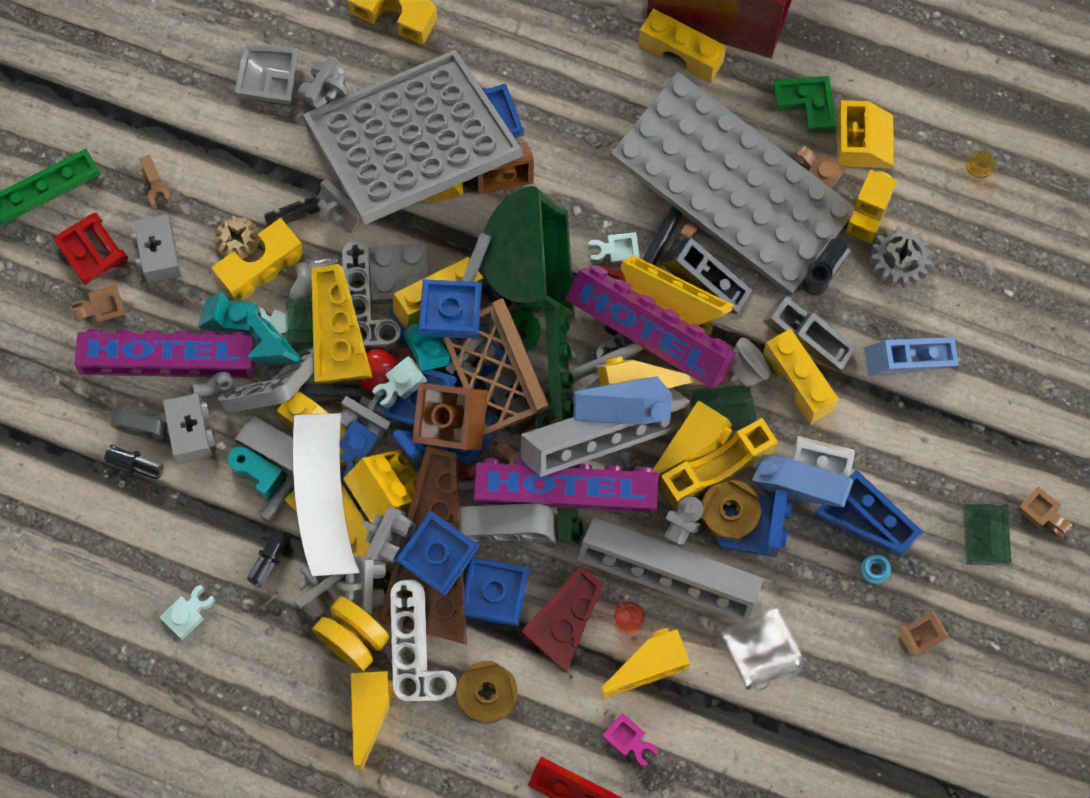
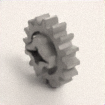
M897 226L895 233H892L888 228L884 233V237L881 235L877 236L876 244H873L870 251L874 254L871 255L870 263L877 264L873 270L874 274L880 272L883 274L881 282L890 279L891 287H894L897 282H901L902 288H906L908 281L916 286L919 278H926L927 270H930L933 264L930 261L933 251L926 250L930 242H922L920 240L922 237L921 232L914 236L912 235L911 227L906 232H902L901 227ZM903 250V251H904V253H903L904 258H903L902 263L899 264V261H900L899 255L901 254V251Z

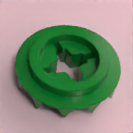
M523 309L509 310L516 328L519 329L524 326L523 335L525 338L521 336L520 338L526 352L536 347L541 337V327L538 319L532 313ZM497 330L495 337L501 339Z

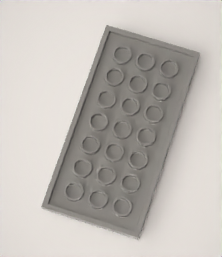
M680 72L673 76L609 156L789 296L804 279L809 265L815 261L830 238L835 239L854 212V206Z

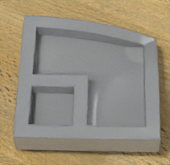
M245 46L237 76L235 97L291 105L299 49L279 46Z

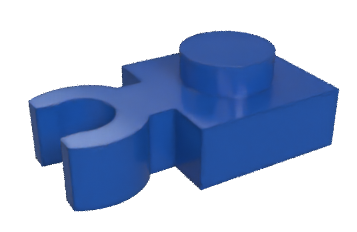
M356 420L352 422L340 441V447L344 449V452L340 454V461L344 460L348 464L344 472L345 476L355 467L354 460L356 458L361 460L367 457L380 438L379 435Z

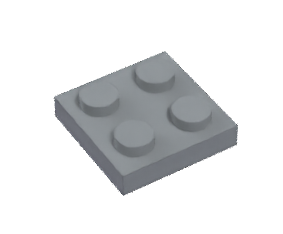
M426 243L369 247L372 304L393 303V293L428 277Z

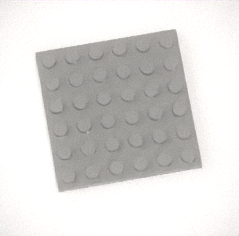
M456 50L303 114L308 128L364 225L523 157L520 145Z

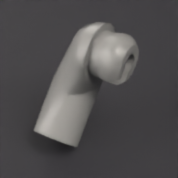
M300 262L294 267L297 279L290 290L291 301L295 305L306 303L307 297L312 292V275L309 266L305 262Z
M217 372L206 382L191 384L190 392L191 394L198 393L200 398L222 394L232 386L231 375L227 372Z

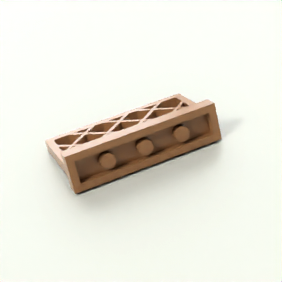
M503 298L492 302V306L480 310V319L491 315L495 323L490 335L479 331V336L488 339L482 354L467 349L471 341L470 338H466L462 347L452 343L450 337H443L463 387L473 388L477 379L490 384L486 409L490 406L502 411L498 423L489 427L484 423V436L550 409ZM497 330L501 339L495 337ZM493 341L504 345L506 349L501 362L487 356ZM455 349L461 351L459 357L457 356ZM465 352L480 358L474 373L462 368L461 361ZM508 357L511 361L512 366L506 364ZM485 360L499 365L493 381L479 376ZM503 368L516 373L517 379L513 388L498 383ZM466 375L472 377L470 384ZM519 384L521 385L524 393L517 391ZM496 387L511 392L504 408L490 402ZM515 394L526 398L530 409L521 413L509 410ZM507 414L512 415V417L505 419Z

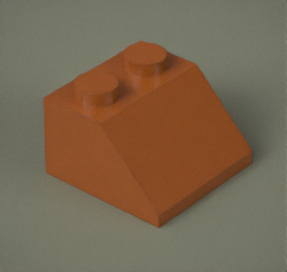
M518 142L522 149L523 157L474 177L478 195L534 184V158L527 142Z
M419 383L412 442L463 450H481L488 390Z

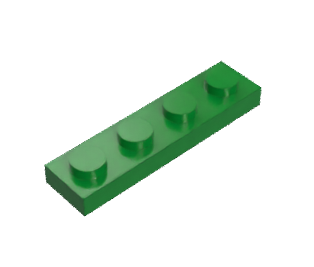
M87 148L0 191V226L100 176V171Z

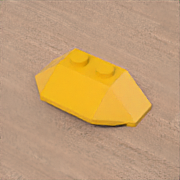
M635 255L621 262V270L626 282L631 285V290L638 294L652 297L656 301V305L663 309L675 311L680 315V319L688 324H703L732 311L734 307L733 304Z

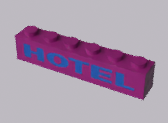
M591 265L578 271L565 300L712 389L723 382L737 354L729 349V344L704 334L705 331L700 326L688 324L681 320L680 315L675 311L663 309L656 305V301L652 297L638 294L631 290L630 284L608 276V272L602 267Z
M88 329L86 332H77L74 365L80 375L211 378L217 372H227L231 375V378H254L255 362L248 359V355L254 350L256 343L254 337L245 332L220 335L217 332L207 331L202 335L191 334L187 331L162 334L156 330H147L145 333H133L132 331L121 329L116 330L115 333H104L99 329Z
M484 459V463H477L474 499L476 504L510 505L532 503L543 504L550 508L657 513L659 473L653 472V468L635 467L634 471H622V466L606 465L604 470L592 469V465L580 463L574 465V468H565L540 477L521 460L514 461V465L502 464V460Z

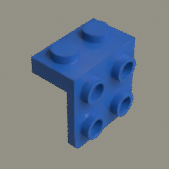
M776 489L773 497L757 495L761 507V517L755 530L738 542L718 538L719 547L776 557L780 547L785 548L788 530L783 529L784 518H790L792 501H787L788 491ZM731 504L730 507L724 505L725 515L728 517L732 515L737 516L739 514L736 512L737 506L735 504Z

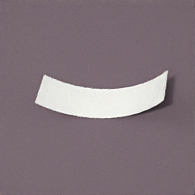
M341 413L294 415L293 474L296 509L303 549L312 576L360 573L351 549L342 501L340 478Z

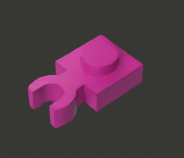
M623 713L602 735V738L624 758L632 752L635 755L636 763L643 768L648 765L641 757L643 751H650L654 756L658 754V749L655 745L641 741L645 736V732Z

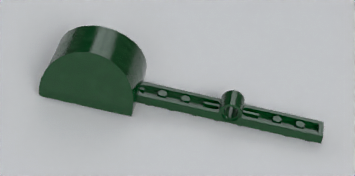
M530 186L509 195L497 206L490 216L484 234L492 238L483 257L482 267L488 282L497 293L530 313L545 318L551 409L538 414L535 420V428L539 429L550 425L556 419L560 422L573 417L574 402L571 400L570 389L573 388L574 381L573 375L569 371L568 361L572 357L570 344L567 342V331L570 329L569 319L575 318L574 305L565 300L573 284L568 211L537 187ZM557 508L559 541L567 544L581 543L580 535L583 534V522L579 517L578 509Z

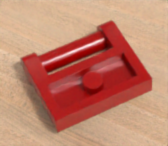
M98 213L88 215L53 237L54 242L84 285H87L110 269L123 265L128 260L125 251L118 248L103 227V220ZM92 230L109 256L102 259L85 235V232Z

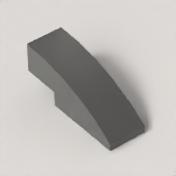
M787 296L779 299L763 320L764 324L779 335L791 328L810 356L838 371H842L857 349L814 312L808 314Z

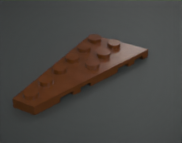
M427 446L407 516L416 524L412 535L429 511H432L461 532L458 455ZM412 535L409 538L402 536L399 547L403 549ZM394 563L379 621L391 624L390 594L394 584L403 580H416L421 583L425 591L426 634L467 645L463 572L447 595L444 596L399 563ZM404 590L403 597H412V591ZM403 607V612L414 610V607ZM409 616L403 620L404 628L414 629V621Z

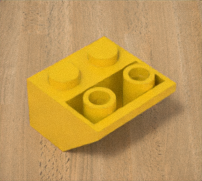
M841 100L837 113V164L846 167L893 168V115L870 101Z
M400 449L362 458L343 480L369 521L373 524L377 513L384 516L389 506L405 513L409 512L418 475L410 464L408 457Z

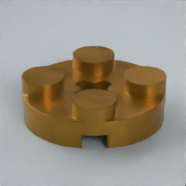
M729 480L721 484L717 483L710 487L702 500L704 509L701 517L702 523L711 534L723 540H731L733 542L742 540V538L750 535L755 530L761 517V507L756 492L749 485L741 481ZM731 504H735L737 506L736 512L739 514L728 517L725 515L726 511L723 509V506L730 507Z
M481 661L469 666L465 670V673L458 681L456 695L460 709L471 721L491 724L503 720L513 711L518 690L516 680L509 670L507 671L504 667L493 661ZM483 685H489L490 689L496 690V694L491 695L490 700H485L484 697H479L478 692L483 691Z

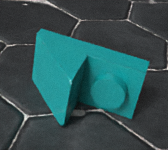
M218 292L205 300L198 327L200 329L233 333L245 332L252 335L254 330L247 321L254 313L258 315L260 308L255 303L229 301L222 292Z
M255 313L247 321L254 330L252 333L253 337L260 342L248 355V359L260 365L298 363L301 360L300 356L270 321Z
M419 324L412 325L404 331V338L421 371L449 366L450 356L440 337L419 336Z

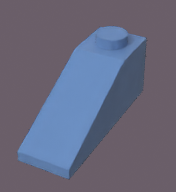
M954 337L884 340L864 347L869 376L895 375L959 366Z
M658 376L574 391L573 417L575 420L641 425L671 419L672 393Z
M763 454L752 480L769 497L774 496L776 489L788 491L787 499L843 508L853 483L851 478L786 457Z

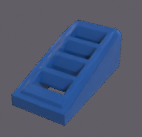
M397 429L393 432L394 439L415 469L419 470L428 445L413 443L412 432Z

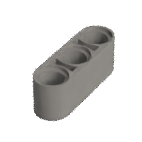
M251 416L234 441L240 447H246L280 468L283 473L294 478L293 438L261 419Z

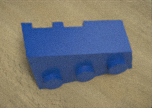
M856 469L849 476L853 483L844 508L822 504L815 511L814 518L901 558L921 537L923 531Z

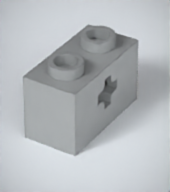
M168 214L134 221L135 232H131V239L134 249L139 248L140 257L135 258L138 274H144L148 284L182 277L173 229Z
M198 393L163 400L172 452L177 464L212 457L211 447L216 445L212 429L207 430L205 420L210 419L207 402H201ZM193 424V431L187 432L189 429L188 425Z

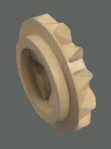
M232 216L231 219L222 220L221 225L215 229L214 244L222 256L226 257L235 251L241 259H244L253 254L259 245V231L255 223L249 221L245 216L243 218ZM231 230L237 234L242 232L243 245L237 240L230 241L232 239Z

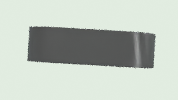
M122 410L114 412L111 427L115 430L158 441L165 439L168 429L167 423L162 420Z

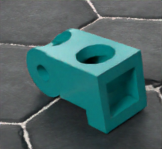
M237 447L228 456V463L233 474L238 478L249 479L255 483L258 495L266 501L271 499L285 480L284 473L280 468L246 447Z

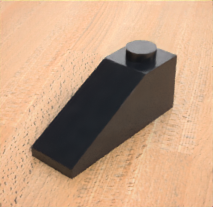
M691 237L674 241L660 263L674 276L733 304L732 312L735 314L740 312L753 291Z

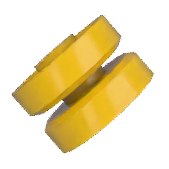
M339 596L330 607L331 614L336 621L331 618L321 617L312 628V631L343 661L359 672H364L373 662L371 652L366 647L374 651H382L391 638L367 612L347 598Z

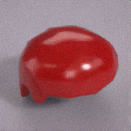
M384 348L369 349L366 352L372 377L357 379L360 386L374 394L372 391L377 385L389 382L385 374L398 365L397 359L391 356Z

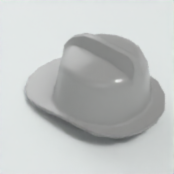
M740 338L733 349L737 354L729 368L731 372L729 382L737 380L743 386L751 387L762 380H768L771 369L766 358L751 341L746 338Z

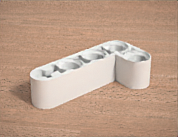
M416 580L399 581L394 584L390 594L394 693L403 701H438L448 698L455 693L457 688L455 676L449 671L444 670L427 671L424 587ZM403 591H412L413 596L409 598L403 597ZM403 607H414V610L403 612ZM407 616L414 621V629L411 633L407 632L403 627V620ZM407 647H410L415 652L413 663L407 662L404 658V651ZM438 677L442 678L446 683V690L443 694L439 693L434 686L435 680ZM407 678H411L416 683L414 694H410L405 689Z

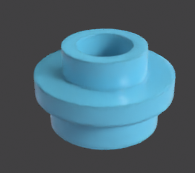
M873 554L866 557L862 562L861 574L871 584H882L891 574V565L885 557ZM870 567H879L881 573L878 575L873 574Z

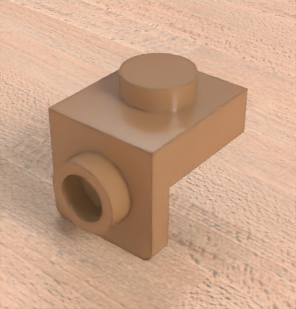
M934 611L908 626H902L897 629L900 637H898L900 646L905 653L910 652L912 656H920L950 638Z

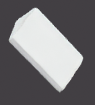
M797 436L792 459L849 477L855 450Z

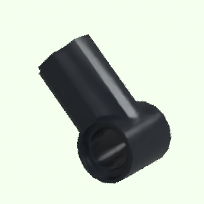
M830 238L815 261L807 269L803 279V287L807 293L818 296L827 290L829 283L851 253L846 243L840 239ZM818 275L823 281L815 280L812 276Z

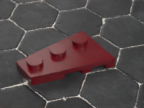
M580 565L520 632L564 673L567 672L570 666L571 659L581 640L582 633L592 614L603 584Z

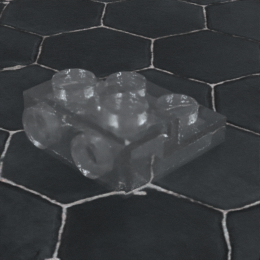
M777 609L749 619L748 623L742 622L721 630L722 638L734 660L735 669L746 690L752 688L757 691L764 690L771 684L772 680L780 677L785 680L792 679L799 673L800 669H803L801 653Z

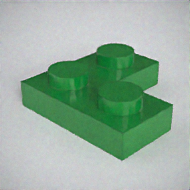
M829 76L774 80L773 91L776 110L804 108L808 133L836 131L837 123Z

